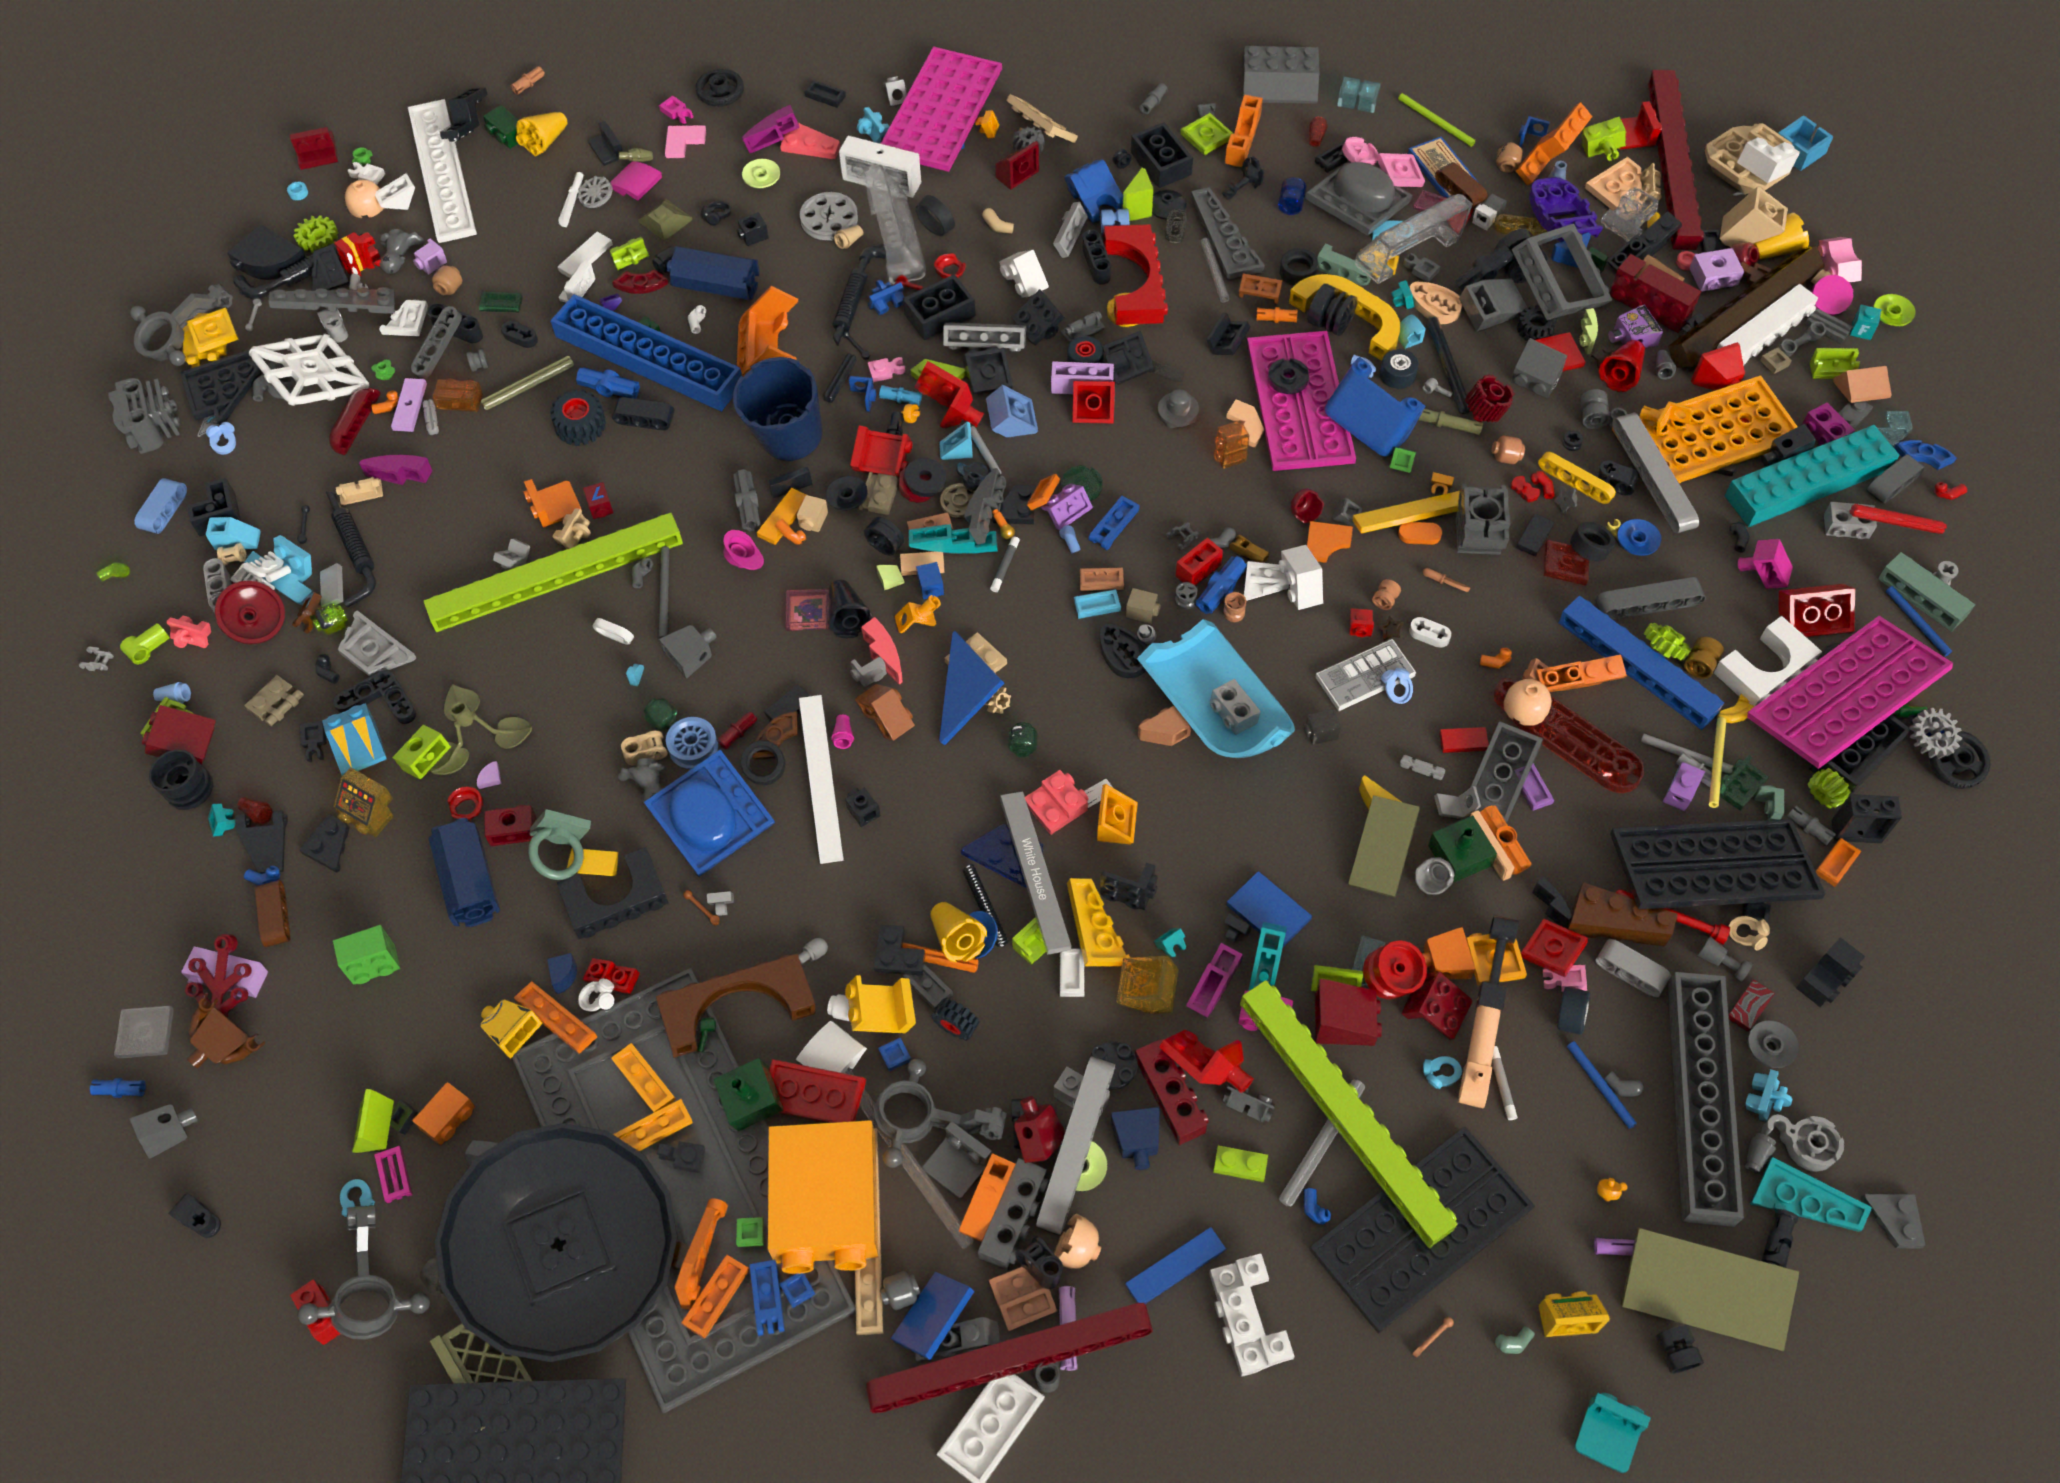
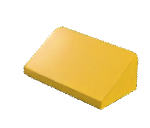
M573 848L571 849L567 868H569L574 861ZM583 849L584 860L577 873L606 876L617 875L618 852Z

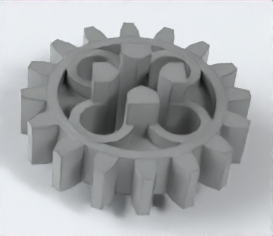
M1930 708L1927 711L1917 714V717L1912 719L1914 724L1909 729L1914 731V734L1910 735V738L1917 740L1914 746H1921L1922 754L1928 751L1930 758L1937 756L1940 759L1954 753V750L1960 747L1957 742L1961 741L1962 737L1957 735V733L1962 730L1955 727V724L1958 722L1957 720H1950V713L1943 715V709L1935 711L1934 708ZM1945 730L1946 732L1941 734L1939 731ZM1929 732H1930L1931 734H1933V735H1931V736H1929V737L1925 735V734H1927V733H1929Z

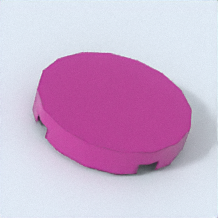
M1827 275L1818 280L1812 288V293L1818 297L1815 307L1831 316L1844 312L1852 303L1853 288L1844 277Z

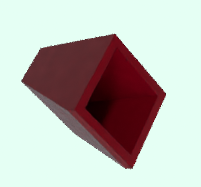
M1319 979L1314 997L1315 1043L1375 1046L1377 1038H1381L1382 1024L1377 1022V1014L1381 1012V1001L1376 1000V991L1327 979Z

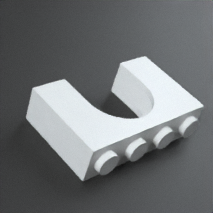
M1783 616L1768 625L1760 637V640L1779 656L1783 663V670L1778 672L1762 671L1754 667L1738 651L1734 650L1718 663L1714 674L1738 696L1740 694L1745 696L1751 705L1756 706L1818 661L1817 659L1822 653L1817 646Z

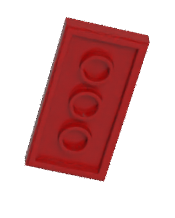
M772 1059L769 1071L784 1108L779 1113L825 1123L855 1122L866 1083L864 1077Z

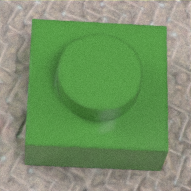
M1395 447L1390 468L1410 473L1416 452Z
M763 1217L737 1219L736 1244L738 1247L764 1246Z

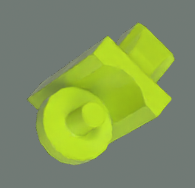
M642 237L631 239L628 243L619 247L616 246L610 251L617 270L632 263L636 265L639 263V260L649 256Z

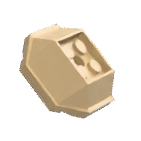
M1763 123L1754 124V126L1733 127L1706 144L1705 147L1707 162L1711 165L1712 172L1744 195L1752 192L1757 186L1765 191L1790 174L1789 172L1766 183L1737 163L1746 143L1757 137L1766 140L1772 147L1783 142L1792 145L1790 141Z

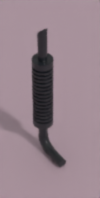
M327 491L326 494L334 509L331 518L356 572L363 574L366 579V585L363 589L343 600L345 605L350 607L367 598L374 591L376 580L372 570L375 565L350 511L347 508H342L336 494Z

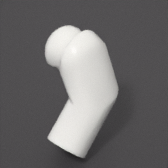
M698 305L688 315L691 332L694 334L701 331L699 323L705 317L706 308L702 305Z

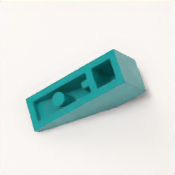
M1263 922L1248 991L1267 980L1270 986H1275L1286 926Z

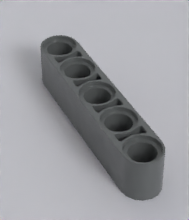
M1690 577L1606 591L1599 594L1595 601L1598 609L1609 615L1613 620L1696 606L1701 604L1706 599V596L1698 578Z

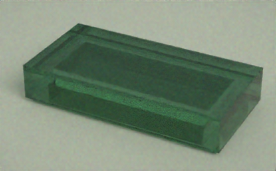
M482 292L479 309L480 311L519 313L523 297L521 293Z

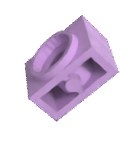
M1732 248L1695 254L1689 268L1700 291L1739 285L1744 273Z

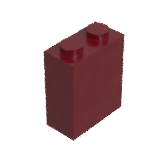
M160 705L157 713L152 712L149 725H152L151 731H146L142 740V744L146 745L145 754L160 757L164 753L175 749L186 750L202 765L215 729L216 720Z

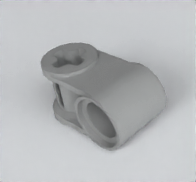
M324 309L317 312L330 338L336 343L347 339L348 332L338 309L337 311Z

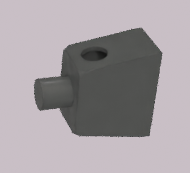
M689 625L662 637L659 641L663 652L687 679L711 658L712 653L709 643L717 638L711 628L699 633L692 625Z
M169 1104L132 1117L130 1121L141 1146L150 1159L186 1140L187 1135L183 1127L197 1122L198 1119L192 1107L177 1114L173 1105Z

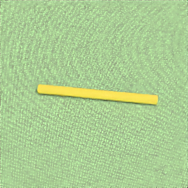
M1719 717L1716 724L1709 806L1712 808H1716L1719 805L1726 719L1723 717Z

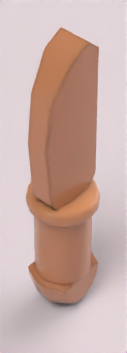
M1430 568L1423 569L1424 576L1436 580L1440 584L1444 582L1465 592L1470 590L1469 586L1446 577V574L1443 575Z

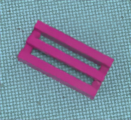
M397 1146L374 1154L385 1202L388 1204L393 1199L399 1200L402 1199V1196L413 1195L402 1148ZM394 1154H396L400 1170V1175L404 1188L402 1190L400 1189L399 1180L393 1158ZM386 1157L395 1191L393 1193H390L383 1158Z

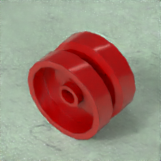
M1402 940L1393 941L1376 948L1368 954L1363 966L1365 983L1369 989L1375 990L1378 997L1388 1000L1415 992L1423 985L1427 974L1425 958L1420 950L1410 942Z

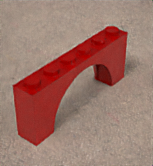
M1151 224L1104 226L1103 244L1107 254L1118 255L1132 260L1144 270L1148 278L1145 284L1138 290L1126 295L1115 296L1114 317L1116 325L1163 323L1164 315L1168 314L1167 302L1164 303L1165 288H1161L1163 276L1159 274L1160 260L1156 259L1158 258V247L1154 246L1156 237L1155 232L1152 233Z

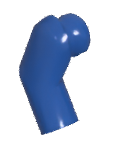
M270 866L262 874L248 869L244 874V879L256 885H261L279 880L281 874L278 867Z
M1304 1189L1305 1214L1316 1224H1325L1331 1218L1330 1211L1321 1208L1317 1204L1316 1189Z

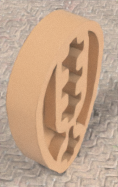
M1414 282L1410 285L1414 307L1427 319L1436 316L1440 324H1448L1454 322L1460 316L1462 304L1459 300V295L1455 292L1428 282Z

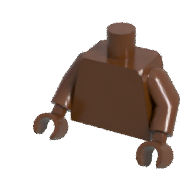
M206 993L199 1000V1006L192 1015L188 1031L191 1037L189 1042L197 1049L187 1058L197 1069L208 1058L215 1064L220 1062L225 1065L241 1061L265 1045V1042L261 1044L255 1042V1037L259 1035L258 1033L250 1037L214 1007L218 1003L217 998L213 1003H210L206 1000L209 993Z

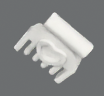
M271 551L268 552V556L260 557V561L254 560L255 563H244L245 569L258 577H265L269 583L291 573L290 567L284 566L283 560Z

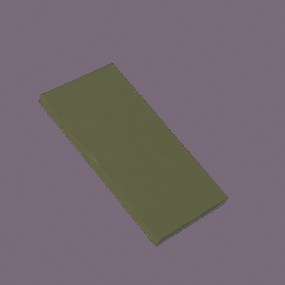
M1637 1228L1621 1306L1784 1351L1799 1271Z

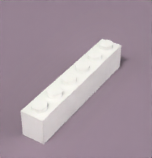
M1797 285L1720 342L1717 349L1738 342L1741 348L1743 365H1745L1750 357H1756L1765 346L1769 347L1778 336H1784L1790 327H1796L1805 316L1809 317L1816 309L1815 304L1818 297L1802 285Z

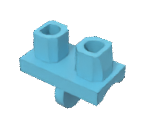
M865 107L863 110L864 117L858 120L857 130L861 134H868L875 143L880 144L882 137H885L890 126L888 124H881L882 116L879 112L873 113L869 107Z
M1770 1070L1769 1075L1755 1073L1752 1089L1763 1091L1761 1097L1749 1093L1745 1103L1747 1110L1759 1114V1120L1765 1122L1769 1118L1773 1103V1109L1778 1112L1781 1111L1782 1106L1789 1107L1792 1103V1097L1786 1094L1788 1088L1780 1086L1779 1091H1777L1779 1086L1777 1077L1779 1073L1775 1070Z

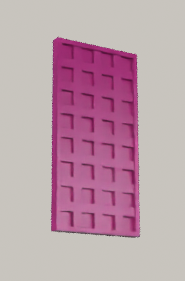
M933 47L881 144L918 153L921 165L949 172L1002 71V63Z

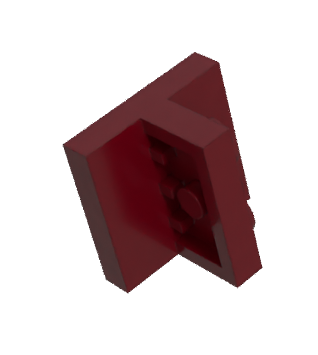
M328 127L290 134V140L297 153L298 165L301 170L338 162L333 132L329 131Z

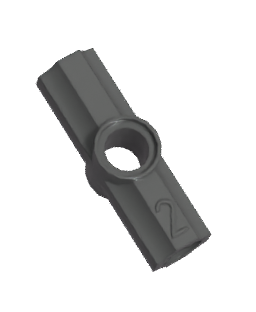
M742 469L733 474L736 488L735 498L738 511H740L743 529L754 531L761 526L758 513L759 503L751 471Z

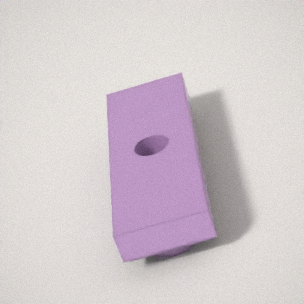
M405 378L391 425L393 431H414L427 386L425 379Z

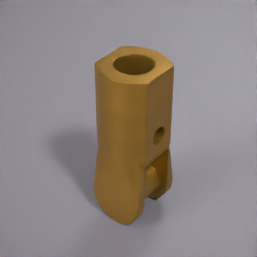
M1237 535L1236 541L1229 545L1234 553L1245 556L1254 562L1266 563L1270 555L1269 552L1253 544L1242 535Z

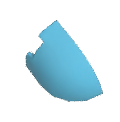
M1411 314L1405 317L1400 323L1398 338L1403 347L1406 349L1422 343L1425 327L1416 316Z

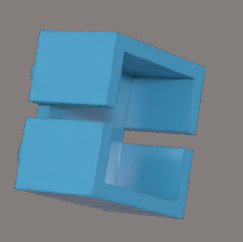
M1804 115L1778 132L1779 135L1790 141L1794 148L1800 152L1793 165L1800 171L1825 155L1833 139L1831 134L1819 127L1811 143L1810 140L1817 124Z

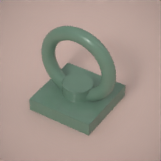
M545 809L530 829V835L533 837L529 843L528 855L535 870L544 877L553 880H564L575 875L580 870L584 860V852L580 840L590 830L591 821ZM543 839H547L555 844L570 845L574 851V861L571 866L560 871L546 867L538 855L540 842Z

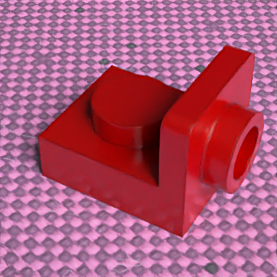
M1351 608L1349 635L1371 637L1374 627L1373 610Z

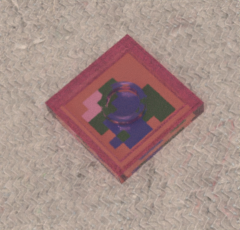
M829 589L786 590V631L830 629L828 625Z

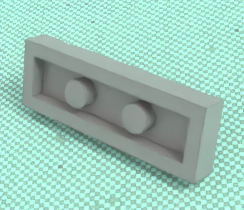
M1080 202L1073 203L1070 211L1065 212L1062 218L1063 224L1053 243L1062 258L1069 257L1088 217Z

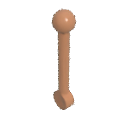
M1451 1317L1444 1318L1443 1324L1412 1353L1415 1358L1447 1327L1454 1325Z

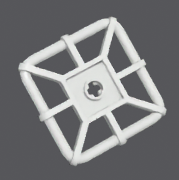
M328 334L299 339L287 338L282 342L253 346L249 351V355L264 373V378L267 382L272 383L279 394L292 406L325 399L331 401L335 397L350 395L358 389L369 387V382L354 365V360L347 356ZM319 343L317 348L313 350L302 351L299 348ZM329 346L337 355V358L327 359L323 354L325 347ZM287 349L292 353L284 355L274 351ZM262 358L280 363L284 368L271 370ZM343 366L344 368H347L352 375L339 372L335 368ZM289 376L294 378L297 383L291 394L278 378ZM336 380L352 386L333 389L328 384V381ZM318 384L323 390L322 392L299 396L304 386Z

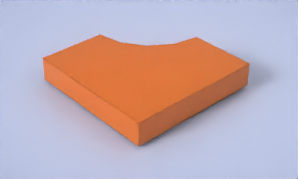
M1310 521L1307 547L1318 562L1327 563L1328 557L1334 551L1350 548L1353 527Z

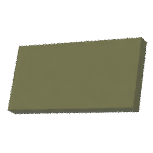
M1373 795L1348 883L1349 886L1395 898L1420 810L1419 806Z

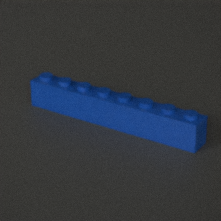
M1579 595L1562 612L1559 620L1561 626L1604 658L1621 655L1628 676L1699 729L1703 730L1719 714L1725 702L1716 694L1708 691L1697 680L1685 674L1681 668L1670 663L1662 654L1651 649L1644 641L1638 639L1625 627L1613 621L1609 615L1601 612L1590 601L1585 600Z

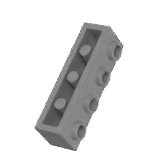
M945 323L943 346H949V349H961L962 346L969 347L970 350H981V347L1009 348V351H1021L1026 346V325Z

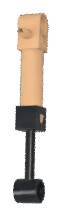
M1497 915L1493 916L1489 939L1495 940L1496 946L1489 983L1482 982L1478 990L1475 1006L1476 1015L1467 1063L1463 1070L1458 1103L1482 1109L1485 1107L1492 1073L1491 1062L1498 1024L1507 987L1499 985L1506 943L1514 944L1519 920Z

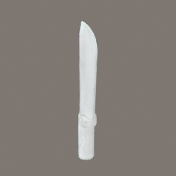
M577 172L573 185L569 189V194L559 217V224L563 227H567L579 192L578 189L584 176L581 172Z

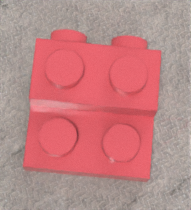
M1061 770L1043 780L1041 787L1025 797L1028 809L1050 835L1088 811L1087 801L1089 799L1087 794L1082 789L1077 790L1072 776L1069 773L1063 774Z

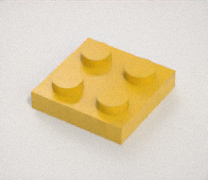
M226 308L187 321L199 353L239 340Z

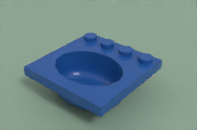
M721 750L644 802L650 813L698 877L775 824L774 819Z

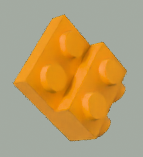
M1475 933L1467 937L1466 940L1475 965L1474 975L1479 986L1482 982L1489 983L1496 941L1489 939V934ZM1516 939L1514 944L1506 943L1499 982L1525 979L1527 976Z

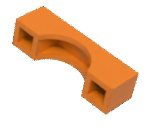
M1244 95L1235 132L1231 134L1227 145L1225 164L1242 167L1243 162L1248 156L1261 117L1263 98Z

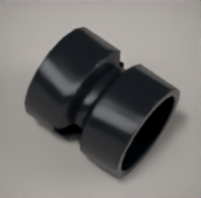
M1689 1325L1674 1327L1656 1335L1661 1350L1667 1352L1665 1361L1671 1374L1684 1372L1704 1364L1698 1347L1692 1345L1695 1339ZM1682 1344L1683 1348L1675 1350L1674 1346Z

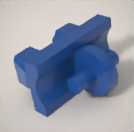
M877 280L876 288L872 289L873 295L869 296V308H874L879 315H882L889 310L886 302L892 301L895 308L902 306L904 298L902 283L891 286L890 282L884 284L882 280Z

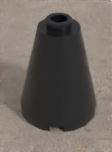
M836 580L829 586V628L840 638L847 639L859 636L858 633L862 631L861 627L872 619L871 612L846 580Z

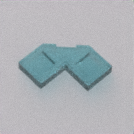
M1887 411L1885 417L1888 427H1877L1893 448L1913 428L1909 411Z

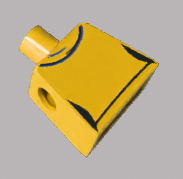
M502 1000L495 1008L487 1006L483 1009L481 1016L484 1020L480 1027L511 1059L539 1028L542 1022L532 1010L507 1000Z

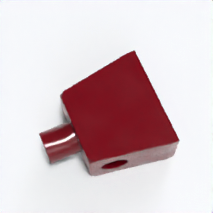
M1029 1096L1020 1101L1024 1113L1014 1125L1025 1163L1047 1160L1062 1144L1065 1136V1130L1052 1105L1037 1106L1034 1096Z

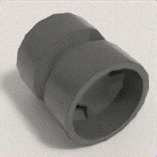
M1593 389L1583 393L1580 397L1583 425L1589 429H1599L1606 426L1610 422L1607 393L1600 389Z

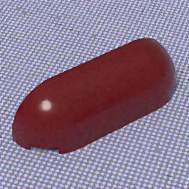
M369 387L361 388L350 396L329 434L331 448L336 453L341 455L347 454L369 416L372 404H375L381 395L379 390Z

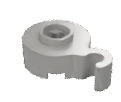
M1773 1115L1762 1127V1134L1768 1135L1776 1127L1780 1131V1140L1786 1145L1789 1156L1797 1165L1806 1170L1815 1172L1826 1170L1840 1159L1844 1151L1843 1137L1840 1138L1832 1122L1822 1117L1810 1116L1793 1125L1783 1115ZM1812 1140H1814V1141L1816 1142L1815 1145H1816L1817 1147H1815V1146L1811 1143Z

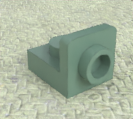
M1771 785L1760 786L1754 795V800L1766 802L1764 812L1768 814V820H1780L1784 815V789Z

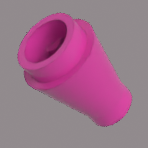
M844 714L836 717V724L831 737L834 746L840 749L849 748L854 741L850 718Z

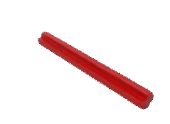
M1853 504L1849 510L1853 517L1937 534H1943L1947 528V525L1942 521L1859 504Z

